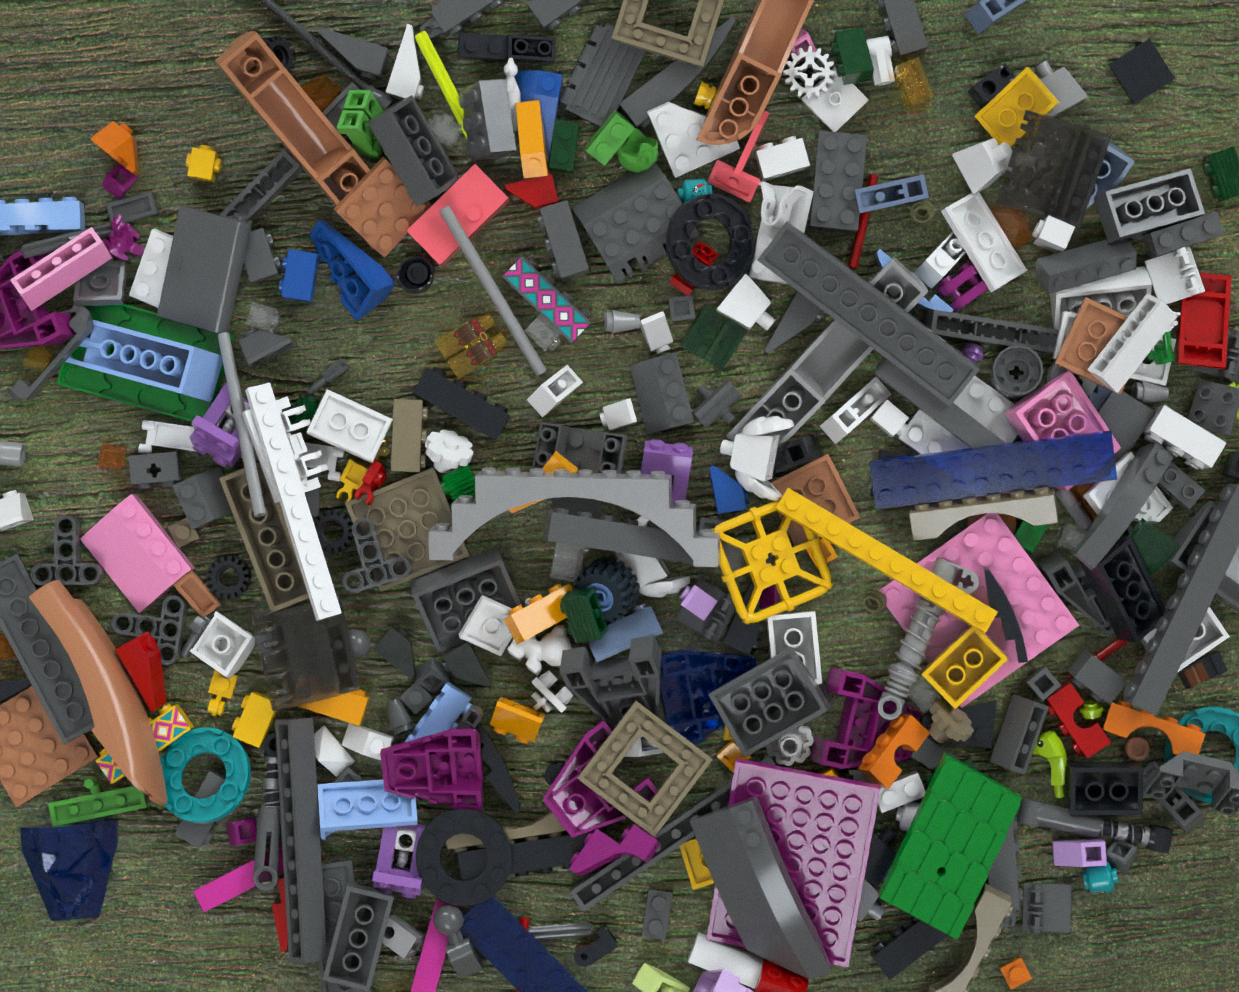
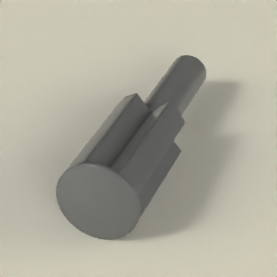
M340 357L322 373L323 377L306 390L307 394L311 396L325 383H332L349 368L348 364Z

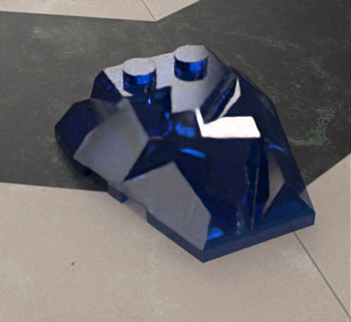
M685 649L663 653L661 655L660 696L666 724L692 744L701 743L706 740V736L716 730L720 731L725 728V723L708 694L757 667L755 657Z
M100 820L85 824L45 827V825L20 827L22 853L51 921L100 917L107 891L106 885L109 873H111L114 853L118 846L117 820Z

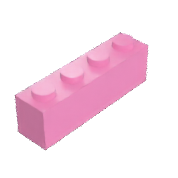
M91 227L10 281L32 311L112 259L103 241Z

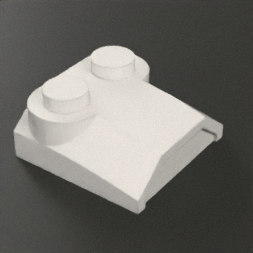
M216 611L214 617L190 652L225 677L230 678L240 670L253 650L256 639L250 632L245 631Z

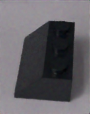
M1067 762L1066 791L1069 814L1143 815L1144 768L1139 762Z

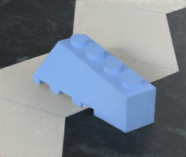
M63 197L62 201L53 202V198H39L38 202L29 203V199H15V203L5 204V200H0V236L70 233L85 229L84 203L79 200L77 201V197Z
M448 681L405 742L446 730L456 729L458 724L455 721L460 714L462 716L466 714L472 705L469 703L472 697Z

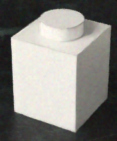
M885 400L869 419L890 437H893L895 434L900 436L908 427L905 422L909 417L890 401Z

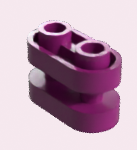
M970 261L958 269L959 275L954 278L949 275L939 283L941 288L938 289V292L944 298L950 294L954 300L949 305L954 309V313L988 289L985 282H981L976 275L978 271ZM969 280L973 288L964 295H961L957 288Z

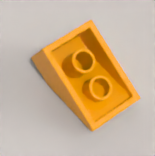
M500 697L489 725L494 726L493 731L499 734L506 735L509 732L516 735L515 740L529 744V741H535L545 714Z

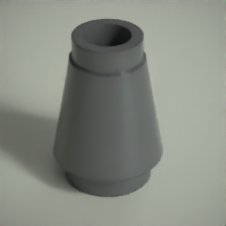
M400 699L387 702L390 729L394 731L395 736L413 730V721Z

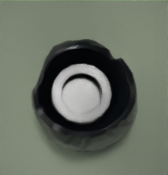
M419 254L403 261L397 272V284L400 288L411 294L419 295L426 292L434 280V261L426 254Z

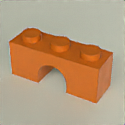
M900 713L897 718L890 721V726L885 733L877 738L876 745L863 757L862 764L858 770L873 784L889 789L902 772L894 760L896 749L901 746L904 750L917 752L930 734L929 731L912 715Z

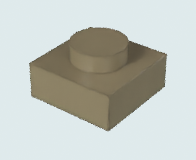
M187 518L168 526L177 548H181L201 538L197 530H192Z

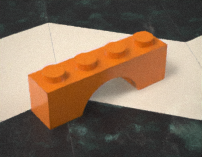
M1120 700L1117 701V704L1111 703L1103 728L1104 732L1126 739L1133 731L1139 728H1155L1164 733L1169 739L1172 755L1177 756L1183 751L1199 755L1205 733L1201 732V727L1192 724L1184 727L1177 724V719L1168 716L1160 719L1142 709L1140 712L1131 709V704Z

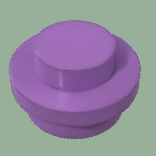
M965 343L964 348L960 350L963 355L974 363L982 360L984 357L982 353L983 348L977 344Z

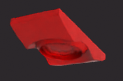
M1199 273L1205 292L1179 300V312L1181 315L1179 316L1176 338L1177 364L1225 369L1232 276Z

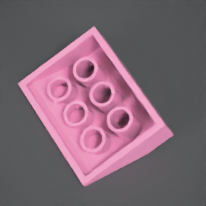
M1068 370L1028 394L1004 412L1042 471L1057 482L1054 486L1055 490L1068 491L1121 449L1072 372Z
M137 494L129 495L80 538L138 613L144 611L174 587L173 584L186 573L196 569L181 549L177 548L173 539Z

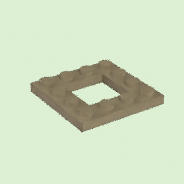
M623 0L611 38L612 41L700 68L704 67L724 0L698 1L688 37L642 23L649 0Z
M635 700L578 775L577 779L655 837L713 759ZM640 735L678 763L650 802L612 774Z

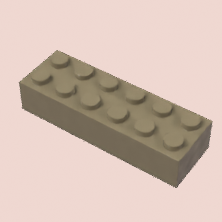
M258 462L256 466L266 515L254 516L244 468L219 479L270 610L273 613L307 600L309 595L280 502H274L261 464Z

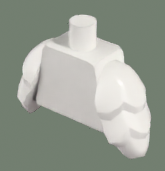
M779 416L758 417L747 423L742 433L736 434L734 442L722 441L720 453L731 456L730 467L735 469V476L739 484L746 491L753 492L761 499L766 498L778 501L782 497L781 493L768 481L772 479L780 434H772L771 432L794 427L792 420L780 418Z
M643 516L636 520L639 521L638 526L646 527L647 522H649ZM615 552L618 558L617 562L620 560L625 562L624 565L632 569L631 573L633 575L636 574L638 578L636 583L640 585L638 591L645 596L664 597L666 594L678 593L681 588L690 584V576L665 578L670 574V571L662 559Z

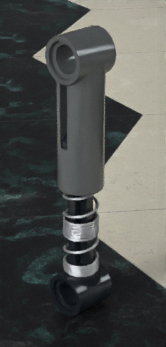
M276 733L267 736L263 744L267 770L264 773L266 778L263 779L265 793L262 795L264 796V803L258 809L253 882L261 890L272 889L278 880L281 838L280 806H278L280 802L277 752L269 748V742L276 738ZM266 841L270 842L268 866H264ZM263 871H268L272 875V880L267 885H262L258 880L259 874Z
M1022 798L1017 817V822L1037 827L1042 826L1094 838L1101 834V837L1102 835L1111 836V839L1114 837L1115 840L1126 841L1127 839L1131 840L1132 843L1136 841L1140 845H1145L1146 849L1169 854L1173 829L1157 825H1150L1149 827H1142L1140 825L1135 827L1131 823L1128 824L1122 821L1112 822L1111 819L1103 820L1101 815H1070L1069 808Z

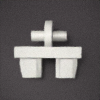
M550 670L532 680V684L544 695V697H541L536 691L531 695L537 702L533 709L537 711L542 707L548 713L552 709L546 702L549 700L562 713L567 708L566 705L573 697V693L564 686L555 695L550 687L558 678Z

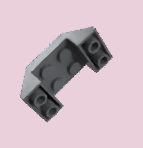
M540 422L532 469H542L554 452L557 451L575 465L578 470L589 469L593 473H602L604 470H616L617 474H621L628 436Z
M1183 751L1158 768L1144 787L1142 793L1155 799H1166L1175 786L1195 789L1201 793H1212V810L1221 812L1224 815H1235L1239 811V772L1231 762Z

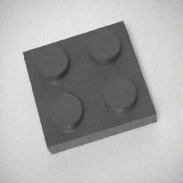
M107 261L75 283L73 299L75 306L123 305L127 275L126 261Z

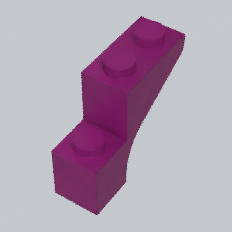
M633 825L632 828L628 827L621 836V840H623L621 844L596 828L594 832L591 831L585 838V846L582 851L576 852L572 857L569 869L577 875L583 876L621 856H634L648 864L661 843L636 825Z

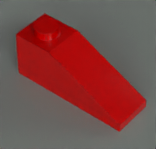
M147 631L115 649L151 712L167 702L160 650L155 639Z

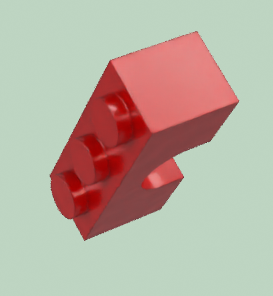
M1065 682L1045 699L1047 703L1044 705L1049 706L1048 713L1051 716L1055 715L1060 722L1057 724L1058 728L1064 736L1069 735L1073 741L1070 745L1077 756L1082 755L1088 759L1111 743L1097 722L1093 721L1084 727H1078L1073 719L1074 711L1084 701L1072 683Z

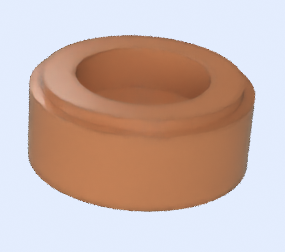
M1134 736L1126 741L1124 751L1130 759L1141 761L1148 756L1150 747L1145 739Z

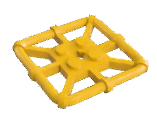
M781 499L759 508L752 507L748 510L749 512L724 521L715 526L714 529L711 528L714 530V533H720L721 541L740 549L747 566L732 571L720 541L719 566L723 574L721 578L723 582H726L739 617L747 625L762 621L783 611L790 612L794 610L795 606L823 595L828 590H831L833 586L831 574L820 547V537H817L815 533L803 527L807 541L792 547L787 535V529L792 519L784 515L779 529L766 535L760 519L762 516L776 511L775 509ZM752 521L758 538L743 543L723 532ZM810 547L822 579L801 570L794 553ZM768 553L776 557L773 566L771 563H766ZM749 572L755 587L745 608L735 578ZM793 576H799L818 585V587L790 598L784 580ZM775 584L782 602L754 613L763 589Z

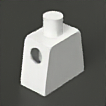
M992 138L955 152L952 156L972 193L975 194L988 188L1009 169L1006 157L1012 154V150L1006 142L998 145L997 141Z
M747 274L742 277L716 309L721 315L748 330L757 322L767 331L776 320L765 311L771 304V301Z

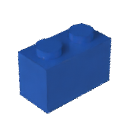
M289 249L288 255H284L282 268L286 269L285 277L281 278L279 283V292L282 293L284 299L313 303L320 259L317 253Z

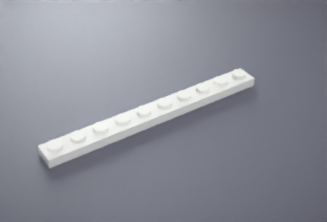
M266 383L249 387L245 392L316 621L341 614V609L271 384Z

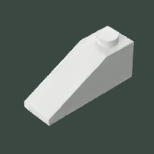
M407 24L386 94L401 101L412 95L416 101V99H421L424 86L421 85L422 79L414 29L412 25Z
M663 311L640 321V328L650 352L656 351L657 354H660L670 349L669 345L673 344V339Z
M875 377L822 423L820 427L836 444L882 404L891 393Z

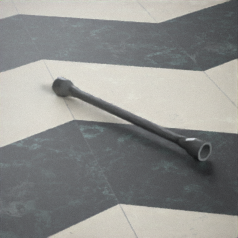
M258 0L327 61L334 65L336 69L350 79L359 89L371 90L383 111L394 104L395 100L386 94V92L368 85L366 81L361 79L357 73L345 65L343 61L322 45L320 41L306 31L304 27L290 17L274 1Z

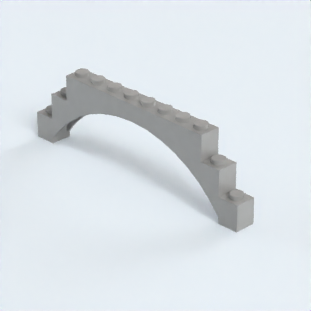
M493 467L482 468V471L475 475V499L471 495L459 496V499H455L452 503V526L449 523H437L429 531V560H454L458 555L457 549L463 541L493 517L532 501L548 498L578 497L612 503L629 509L652 521L684 548L693 559V567H718L720 563V533H714L712 529H702L696 532V504H690L688 500H677L675 503H672V475H665L664 471H652L651 474H641V471L630 470L626 474H617L616 470H604L602 473H593L592 470L582 469L578 470V473H569L568 469H555L554 472H544V469L534 468L530 469V472H520V468H507L506 471H496V468Z

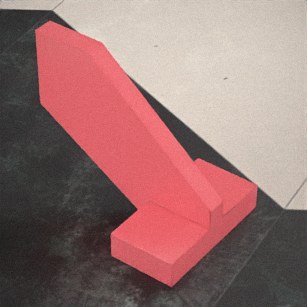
M764 110L749 137L736 168L717 160L707 183L747 202H751L761 179L743 172L763 130L769 112Z

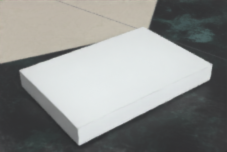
M327 389L307 430V434L373 463L393 419Z

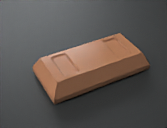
M190 570L173 584L201 618L204 615L207 616L221 605L219 600L193 570Z

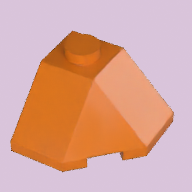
M112 121L90 140L137 176L140 172L137 142L131 136L133 130L123 122L118 125Z

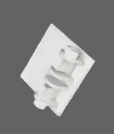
M1190 246L1144 261L1156 297L1163 300L1165 304L1205 292Z

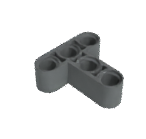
M64 515L55 521L54 563L38 564L33 567L31 579L37 585H46L55 580H60L63 585L98 584L104 579L105 571L100 564L81 563V526L76 517ZM65 520H70L72 523V530L69 533H66L62 528ZM67 543L73 549L69 557L63 554V547ZM67 567L73 571V577L69 581L63 577V571ZM90 567L95 568L97 571V577L94 580H90L87 577V570ZM42 568H46L49 572V577L46 581L41 580L39 577V572Z
M359 518L353 523L352 533L363 568L350 571L343 577V586L348 592H360L406 578L410 575L412 564L407 558L398 557L385 560L376 526L372 520ZM361 522H367L370 526V531L365 536L358 532V525ZM368 545H373L377 549V554L372 559L366 557L364 552ZM398 561H403L407 566V570L403 575L397 574L394 570V566ZM375 568H380L384 573L383 579L379 582L374 581L371 577V573ZM352 575H357L361 581L360 586L356 589L348 584V580Z
M169 596L163 602L161 617L130 612L119 613L112 619V628L118 634L138 637L145 633L143 623L146 620H150L154 626L150 635L154 639H158L157 647L160 650L162 664H173L181 656L180 652L183 645L188 603L183 596ZM174 599L178 600L181 604V608L177 613L170 609V603ZM123 616L127 617L130 621L127 630L122 629L119 625V621ZM170 623L175 624L177 627V634L175 636H170L167 633L166 628ZM166 647H170L174 651V656L171 660H167L163 655Z

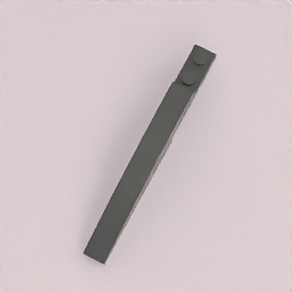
M353 82L322 112L335 129L337 128L342 110H344L343 107L349 90H360ZM283 149L223 210L220 216L229 217L234 216V213H241L249 216L248 220L252 221L304 169L287 149Z

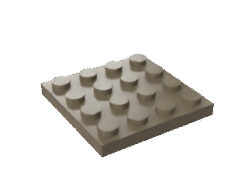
M434 467L373 491L374 501L370 506L365 503L368 497L367 494L361 496L359 501L353 499L345 503L353 523L359 518H368L374 522L386 561L404 557L412 564V571L408 577L378 586L380 592L470 556L463 541L457 549L458 555L454 560H429L430 529L437 523H449L452 526V510ZM361 522L358 525L359 534L365 536L369 533V524ZM368 545L365 548L366 557L372 559L376 556L377 549L373 545ZM398 561L394 566V570L397 574L403 575L407 570V566L403 561ZM380 568L373 569L372 572L376 581H381L384 577L383 571Z

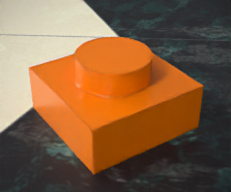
M1020 956L999 967L1011 990L1032 979Z

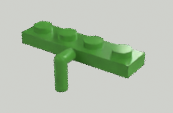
M91 777L84 782V786L90 789L91 794L48 803L53 827L148 807L146 794L139 791L134 785L101 792L99 781L96 777Z

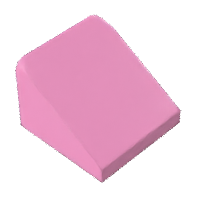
M804 29L800 30L790 54L794 53L798 56L799 48H802L804 52H808L809 46H812V51L816 53L817 50L809 33ZM806 58L800 60L797 65L805 61Z

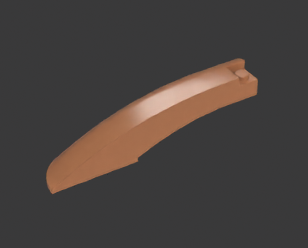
M758 0L716 91L697 136V141L711 145L729 144L740 140L754 129L782 75V71L814 0Z
M250 31L239 36L231 42L232 46L220 55L215 62L336 207L370 169L304 92L258 33Z
M55 580L42 586L31 594L29 598L56 633L75 667L95 727L91 731L123 774L139 791L146 795L150 794L148 796L149 799L156 804H167L165 780L154 734L138 690L115 651V646L83 600L73 599L60 580Z

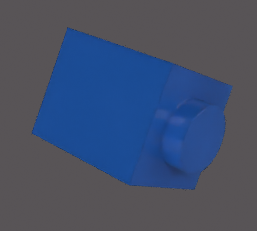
M715 466L709 467L717 514L746 509V504H750L748 491L743 490V487L737 481Z

